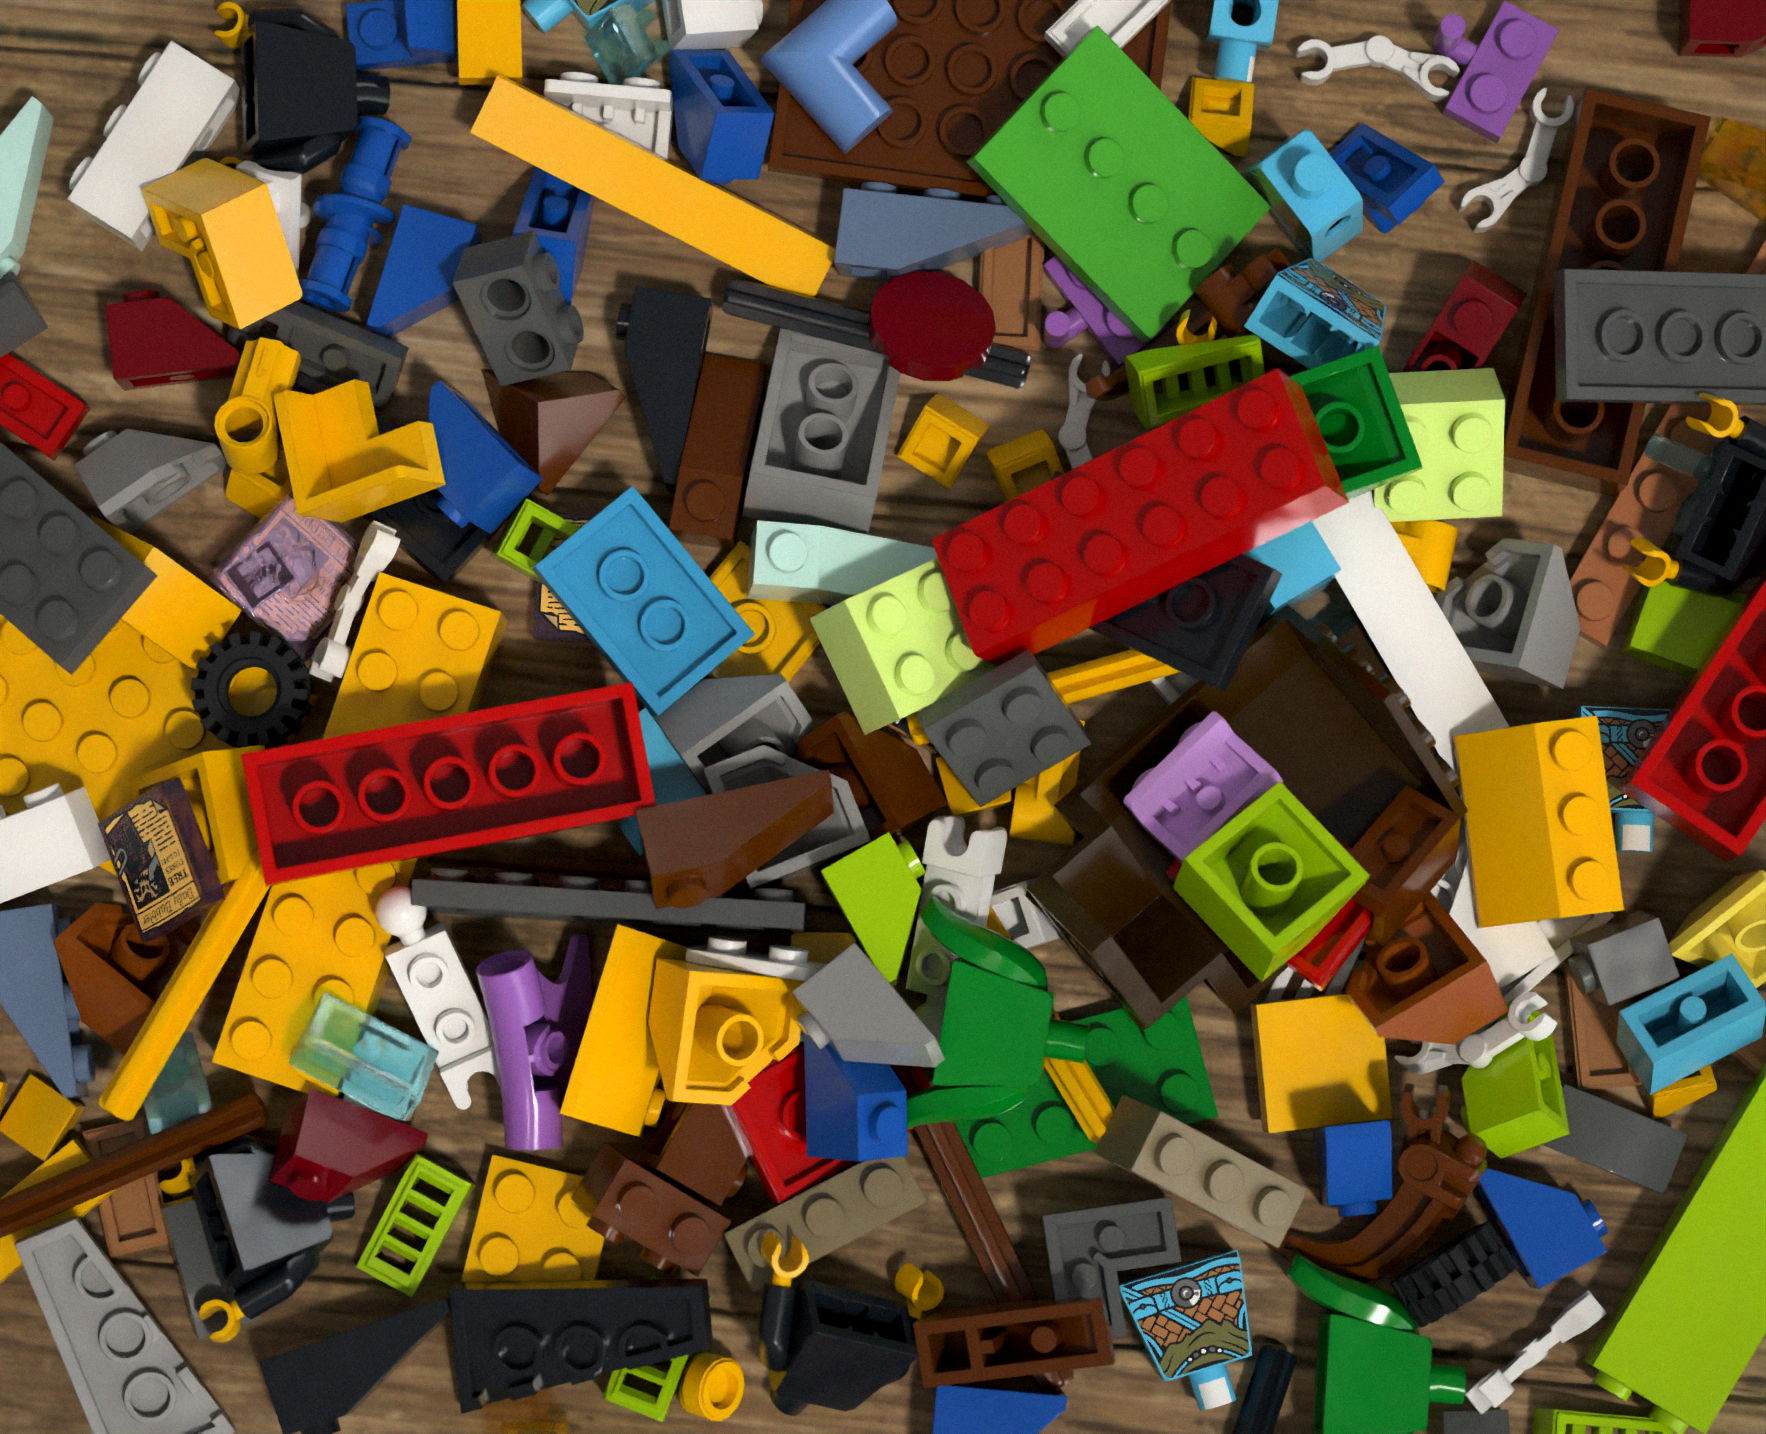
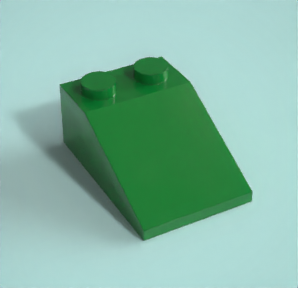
M1379 346L1289 376L1302 386L1348 500L1422 469V463Z

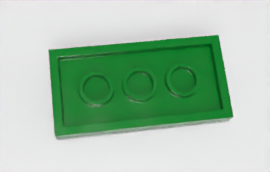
M1187 996L1182 998L1144 1031L1136 1025L1124 1008L1072 1021L1090 1025L1085 1060L1115 1109L1122 1095H1125L1160 1110L1186 1125L1219 1117ZM1045 1067L1040 1085L1032 1086L1024 1102L1005 1114L986 1119L955 1122L981 1179L1093 1150L1098 1145V1143H1093L1088 1139Z

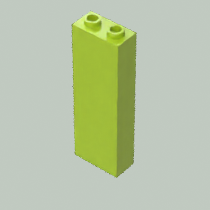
M1766 1058L1763 1061L1764 1064L1761 1070L1752 1079L1584 1359V1362L1599 1370L1593 1379L1594 1383L1627 1402L1632 1392L1638 1394L1654 1404L1648 1416L1677 1434H1684L1688 1426L1703 1434L1707 1433L1766 1334Z

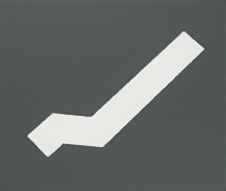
M1372 491L1350 499L1348 504L1312 520L1341 568L1335 577L1395 681L1410 699V706L1416 717L1434 737L1436 751L1457 774L1453 736L1510 726L1382 508L1374 507V494ZM1468 857L1449 915L1487 960L1497 985L1501 989L1556 954L1537 921L1478 928Z

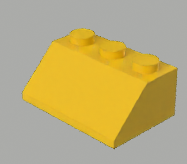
M1598 716L1540 722L1453 736L1457 775L1461 780L1459 784L1460 798L1468 809V812L1463 815L1478 928L1624 910Z
M617 924L559 1114L638 1137H643L646 1125L654 1128L658 1127L667 1098L665 1090L658 1088L661 1073L648 1023L657 958L685 960L688 947Z

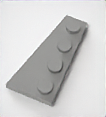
M77 1216L15 1241L16 1250L93 1434H232L236 1432L233 1423Z

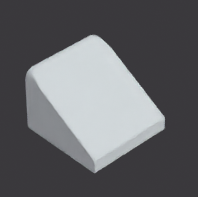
M1036 878L992 892L990 904L1011 939L1026 949L1063 938L1059 930L1025 896L1026 891H1028L1026 887Z

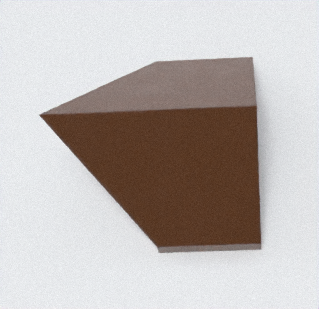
M481 369L500 434L543 478L535 488L547 496L626 398L619 389L591 373L560 372L500 386L493 369Z

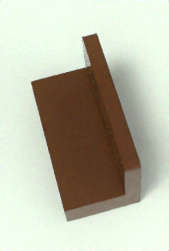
M1408 785L1403 788L1348 852L1370 875L1368 881L1351 899L1374 913L1372 939L1382 945H1385L1457 858L1461 817Z

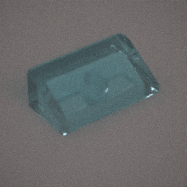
M325 992L321 996L293 1049L289 1064L400 1121L420 1104L439 1051Z

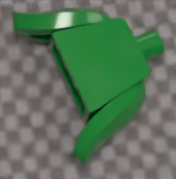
M932 894L920 916L931 935L959 958H955L952 961L939 1047L945 1060L935 1067L932 1084L936 1086L924 1088L907 1096V1130L920 1125L986 1119L1009 1112L1024 1102L1032 1086L1040 1085L1045 1057L1084 1063L1090 1025L1052 1019L1056 991L1048 988L1046 969L1031 951L996 931L954 913Z
M1296 1251L1287 1272L1288 1277L1298 1290L1315 1304L1337 1313L1319 1312L1312 1434H1413L1417 1431L1426 1430L1429 1403L1463 1404L1466 1391L1465 1367L1461 1365L1431 1363L1432 1339L1420 1335L1417 1325L1399 1298L1380 1288L1321 1268Z

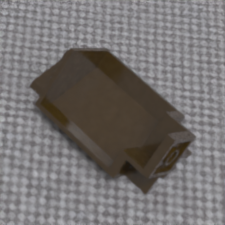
M1286 605L1254 632L1226 692L1200 680L1197 681L1054 804V807L1077 836L1079 842L1026 887L1028 891H1026L1025 896L1059 930L1065 938L1067 945L1098 981H1102L1125 1009V1012L1142 1031L1149 1028L1201 982L1235 1014L1286 970L1288 966L1283 964L1261 982L1173 888L1175 882L1169 879L1166 871L1176 858L1141 827L1123 803L1124 798L1132 791L1137 778L1146 770L1156 767L1178 745L1181 736L1190 726L1202 722L1213 711L1219 713L1233 732L1278 772L1284 781L1282 784L1330 834L1351 849L1406 785L1460 817L1465 815L1468 809L1454 789L1461 783L1460 778L1436 751L1434 737L1416 717L1410 706V699L1395 681L1354 609L1330 629L1316 615L1307 621L1292 607Z

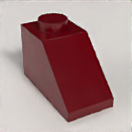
M141 290L123 294V303L105 305L113 379L124 391L235 377L242 354L170 297L161 298L160 292L155 290Z
M310 1088L285 1114L269 1181L290 1188L291 1192L300 1198L313 1201L322 1200L330 1203L398 1171L426 1144L428 1133Z

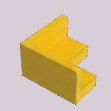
M203 158L141 188L160 245L191 260L210 316L240 330L302 297V290L267 183L209 158Z
M353 379L314 395L291 390H283L274 394L273 398L297 516L343 523L446 485L433 423L416 421L379 435L369 382Z
M91 515L89 518L158 575L120 620L187 667L199 672V669L196 667L201 657L206 659L212 652L209 647L216 641L222 642L242 610L154 546Z

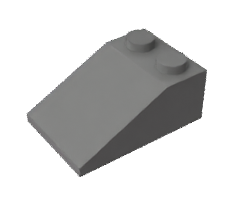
M780 328L742 516L771 522L820 525L868 535L900 373L888 364V356Z

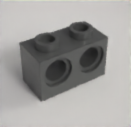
M530 231L464 248L452 284L500 386L571 370L578 344L582 342L584 336L582 320L574 305H567L560 289V275L557 263L551 253L543 252L535 232ZM504 279L513 280V281L517 282L518 284L510 283V282H508V281H506V280H504ZM529 331H531V332H536V333H538V334H540V335H542V336L534 335V334L530 333Z

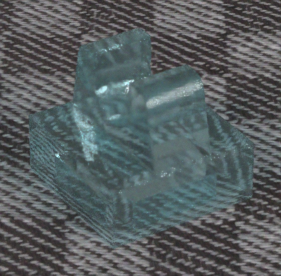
M630 2L609 8L585 36L588 45L611 85H623V80L626 78H640L645 71L658 64L670 51L667 40L652 44L645 31L655 20L653 13L650 10L634 11Z

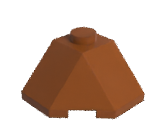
M1431 891L1385 945L1372 939L1373 927L1370 929L1365 939L1369 949L1361 970H1353L1346 989L1352 1003L1378 1037L1454 1045L1509 1011L1487 960Z
M95 903L60 933L54 942L82 1022L125 1056L201 926L191 917L188 918L180 915L162 927L155 928L142 935L135 914L122 913L121 905Z

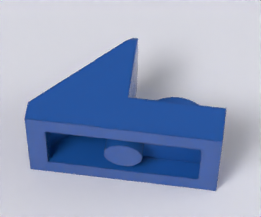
M384 0L346 4L349 41L356 48V71L458 62L457 0Z
M1361 123L1329 153L1360 193L1363 199V215L1377 230L1384 234L1391 231L1397 224L1399 225L1411 213L1419 209L1425 200L1445 182L1434 164L1364 123Z

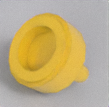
M701 1352L695 1355L686 1365L680 1380L678 1394L682 1408L690 1414L711 1421H722L730 1417L737 1409L744 1392V1374L739 1363L732 1358L709 1352Z

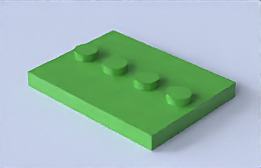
M1098 25L1090 29L966 161L1141 343L1151 340L1194 293L1195 288L1209 277L1271 208L1266 200Z

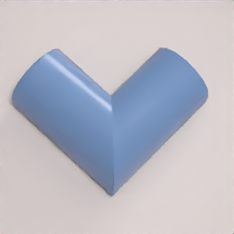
M826 0L761 56L760 61L844 154L848 153L893 112V109L852 64L897 26V16L887 0Z

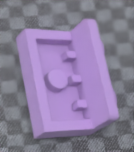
M1213 711L1202 722L1190 726L1181 736L1178 745L1156 767L1146 770L1137 778L1132 791L1124 798L1123 803L1141 827L1182 864L1186 856L1279 781L1281 783L1284 781L1271 765L1233 732L1219 713Z

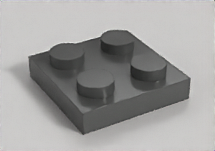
M1029 649L916 713L923 732L980 807L1091 745L1085 727Z

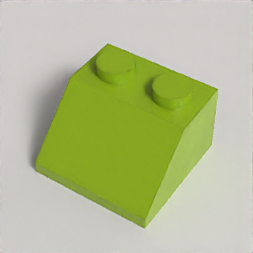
M1279 781L1184 858L1173 888L1248 969L1263 982L1309 944L1368 881L1370 875Z
M888 832L821 870L823 881L853 934L856 936L866 957L889 984L894 986L897 984L921 897V887L918 882L925 878L924 874L926 872L909 841L905 840L896 845L891 834Z

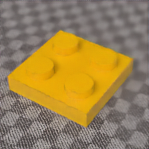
M492 1155L461 1281L596 1280L606 1238L586 1225L591 1214L571 1199L584 1176Z

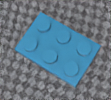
M633 485L531 568L624 682H633L635 695L653 717L659 716L755 635Z

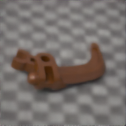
M1275 248L1267 256L1265 254L1260 255L1248 264L1241 273H1238L1232 264H1227L1200 283L1194 292L1201 303L1190 311L1186 325L1187 330L1194 335H1204L1209 330L1213 316L1217 321L1214 340L1219 339L1223 335H1226L1227 338H1233L1245 329L1244 325L1276 274L1292 266L1280 248ZM1179 321L1141 351L1179 345L1176 337ZM1125 364L1107 377L1101 373L1085 383L1087 397L1095 400L1109 401L1129 393Z
M1406 1083L1399 1103L1402 1118L1407 1122V1134L1404 1137L1398 1162V1170L1403 1182L1383 1210L1356 1235L1343 1240H1318L1291 1232V1229H1288L1279 1248L1264 1241L1263 1243L1291 1263L1296 1251H1298L1321 1268L1364 1283L1388 1274L1412 1255L1445 1220L1450 1223L1453 1221L1487 1170V1161L1485 1159L1487 1144L1475 1134L1469 1133L1457 1138L1442 1128V1123L1446 1120L1451 1103V1096L1447 1085L1438 1086L1437 1106L1432 1110H1422L1414 1103V1084Z

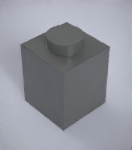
M1637 911L1569 938L1575 957L1570 958L1568 962L1577 988L1583 995L1589 993L1591 999L1608 1006L1680 978L1660 919L1657 916Z

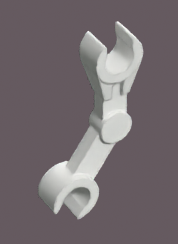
M1381 35L1374 36L1369 41L1331 47L1322 40L1311 39L1300 45L1295 55L1297 58L1308 54H1317L1325 62V67L1318 72L1308 71L1302 73L1300 82L1317 86L1329 79L1334 71L1371 65L1377 68L1384 67L1399 74L1423 97L1434 102L1445 101L1449 91L1434 87L1428 80V73L1433 70H1441L1447 75L1456 78L1460 72L1456 62L1449 57L1409 52L1393 45L1390 39Z
M1547 88L1539 91L1530 105L1529 115L1534 128L1525 157L1519 166L1504 178L1468 191L1463 197L1458 208L1459 213L1466 209L1471 202L1479 200L1485 202L1491 210L1490 217L1478 223L1473 232L1481 233L1490 230L1514 198L1529 187L1536 186L1543 181L1548 171L1546 163L1556 132L1567 124L1573 114L1574 103L1570 95L1564 102L1562 115L1554 119L1545 116L1541 110V103Z
M1082 354L1076 356L1069 366V408L1065 423L1058 433L1059 446L1065 451L1071 469L1093 460L1086 443L1087 434L1085 430L1089 415L1098 400L1087 397L1086 384L1078 378L1077 371L1081 364ZM1104 360L1101 370L1105 377L1110 375V367L1107 360Z
M375 520L368 526L353 566L355 571L349 583L344 584L337 595L334 605L336 613L328 638L324 637L317 645L310 661L309 674L330 683L333 682L334 676L340 679L343 677L351 656V649L345 643L353 619L363 604L365 590L370 581L374 582L377 579L379 572L382 573L398 549L400 538L394 536L397 532L396 529Z
M1525 992L1513 1000L1509 1007L1508 1017L1481 1034L1469 1035L1454 1045L1408 1040L1412 1044L1422 1043L1420 1052L1413 1057L1395 1056V1059L1415 1074L1429 1073L1452 1064H1469L1473 1068L1480 1069L1486 1067L1495 1055L1524 1037L1531 1041H1540L1547 1038L1554 1031L1557 1022L1546 1013H1542L1532 1022L1527 1023L1530 1014L1535 1010L1541 1009L1548 1002L1536 992Z
M1589 1290L1584 1292L1562 1310L1549 1325L1550 1329L1539 1338H1532L1514 1353L1515 1358L1501 1371L1497 1368L1476 1382L1465 1393L1466 1397L1481 1415L1491 1406L1496 1408L1514 1392L1515 1389L1511 1383L1517 1377L1540 1362L1549 1353L1548 1350L1559 1341L1564 1343L1590 1328L1606 1314V1311Z

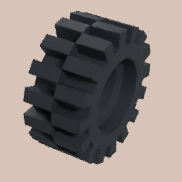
M250 631V635H241L237 632L228 635L229 640L222 644L216 641L209 647L212 651L206 659L202 657L199 659L196 665L199 669L197 678H192L191 689L195 691V700H192L194 710L199 713L202 719L200 722L216 738L234 748L265 745L266 749V747L272 745L279 747L287 743L285 738L292 733L298 734L303 728V725L300 724L305 715H310L312 709L309 700L310 695H314L313 683L309 681V670L305 663L283 641L274 636H265L261 632ZM251 667L262 668L270 672L277 686V695L273 705L266 712L257 716H245L237 713L232 707L228 696L229 685L234 676L240 671Z
M1487 1221L1469 1231L1467 1230L1454 1240L1440 1246L1436 1251L1427 1254L1422 1260L1412 1264L1405 1269L1406 1271L1397 1275L1390 1284L1417 1327L1422 1328L1438 1321L1444 1315H1449L1456 1311L1463 1304L1477 1298L1476 1296L1482 1292L1488 1291L1495 1286V1283L1503 1280L1509 1273L1513 1272L1517 1265L1490 1222Z

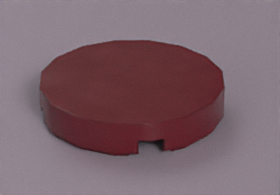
M914 271L894 277L877 291L867 321L869 341L876 352L879 347L882 353L889 357L888 364L899 373L923 381H951L963 377L964 371L972 369L975 365L976 369L980 367L987 359L996 332L994 312L982 293L964 280L941 272Z

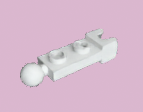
M958 815L938 816L928 825L922 863L927 864L906 983V989L926 994L925 1003L919 1005L913 1012L934 1035L938 1045L952 961L959 957L947 950L931 935L920 915L933 894L954 913L986 927L995 874H1000L1002 871L1007 842L1006 830L1003 827H994L992 830L974 831L970 836L969 845L967 846L964 839L966 823L963 817Z
M406 886L391 887L381 895L376 903L375 915L381 928L388 934L399 937L401 941L384 948L385 957L440 1069V1074L456 1107L462 1110L467 1109L471 1105V1097L467 1091V1081L471 1075L480 1071L489 1072L496 1078L500 1086L497 1061L494 1056L493 1037L487 1012L444 922L424 930L422 925L426 920L427 907L411 905L412 888Z

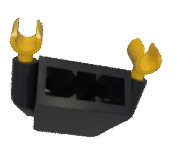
M223 2L218 7L217 13L223 19H238L237 25L229 31L216 30L213 33L226 47L233 49L241 48L244 155H254L252 162H256L261 167L269 170L295 172L303 175L338 154L341 144L357 130L358 113L386 114L390 102L388 78L383 76L356 75V48L354 44L347 40L338 39L334 29L303 8L261 7L254 8L250 14H246L240 6L233 2ZM225 157L219 163L235 169L243 160L236 157Z
M1700 393L1698 397L1710 403L1711 415L1706 422L1687 416V424L1694 430L1718 438L1728 435L1729 443L1726 442L1673 560L1670 559L1667 553L1649 540L1635 538L1631 540L1630 545L1647 555L1646 559L1637 567H1630L1626 564H1622L1621 567L1641 584L1648 587L1656 586L1667 578L1668 584L1671 586L1714 597H1724L1732 594L1748 579L1760 577L1766 568V427L1748 416H1742L1738 419V410L1732 401L1707 393Z
M246 1134L161 1169V1171H167L175 1167H182L180 1174L176 1178L163 1180L158 1184L163 1192L171 1197H181L192 1190L223 1293L235 1292V1300L230 1303L213 1299L204 1303L198 1313V1317L201 1320H205L215 1312H227L228 1323L226 1326L209 1336L212 1341L219 1343L230 1341L237 1335L241 1325L240 1318L246 1316L249 1319H254L291 1297L317 1270L320 1262V1253L333 1240L331 1223L351 1219L355 1213L353 1192L327 1203L322 1200L313 1201L294 1195L290 1188L269 1181L277 1146Z
M773 1232L768 1233L763 1238L760 1252L763 1259L773 1269L772 1282L764 1283L758 1321L759 1359L761 1364L769 1371L772 1387L770 1397L778 1410L789 1416L800 1414L809 1404L840 1411L853 1410L881 1387L900 1380L907 1374L910 1364L918 1357L913 1323L921 1318L923 1311L935 1308L942 1301L944 1288L939 1278L929 1270L923 1274L912 1263L902 1266L895 1277V1288L906 1299V1303L802 1279L797 1287H792V1278L800 1275L806 1269L809 1262V1255L805 1246L793 1235L789 1253L785 1257L779 1258L781 1253L779 1238Z

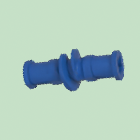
M361 116L358 118L356 132L359 136L349 163L343 167L339 178L340 188L338 193L320 195L316 197L312 206L314 214L326 226L320 230L315 243L317 250L306 279L299 280V284L302 290V299L326 310L335 312L349 311L352 299L347 295L358 265L363 264L368 245L376 246L382 244L384 240L381 234L372 228L373 224L392 225L395 222L396 215L383 207L381 203L387 198L392 184L390 178L400 150L408 149L411 136L400 126L381 118Z

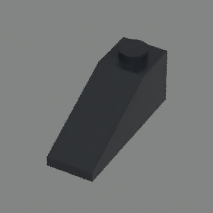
M635 286L633 302L621 303L616 327V339L625 341V352L667 492L675 494L680 464L706 354L713 307L711 298Z
M450 1297L260 1361L282 1433L293 1434L300 1431L301 1434H333L341 1431L338 1418L354 1412L451 1314Z

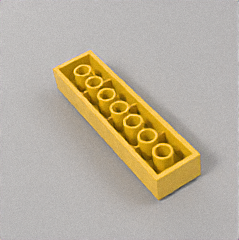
M379 572L322 739L478 711L508 622L503 613ZM428 856L272 885L212 1062L304 1093L313 1088L343 1100L365 1028H370L390 970L384 948L400 941L399 937L388 934L378 924L375 915L376 903L381 895L391 887L406 886L412 888V879H421Z

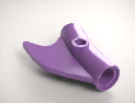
M573 934L571 936L561 974L553 983L537 970L533 954L529 950L516 949L500 952L485 959L477 966L476 974L488 1014L494 1043V1056L499 1073L505 1148L542 1150L563 1146L562 1121L565 1115L559 1113L592 1009L593 988L589 940L583 934Z

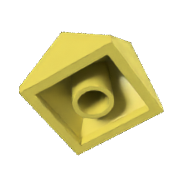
M1758 870L1735 876L1691 911L1668 943L1672 956L1705 968L1733 954L1756 989L1766 982V872Z

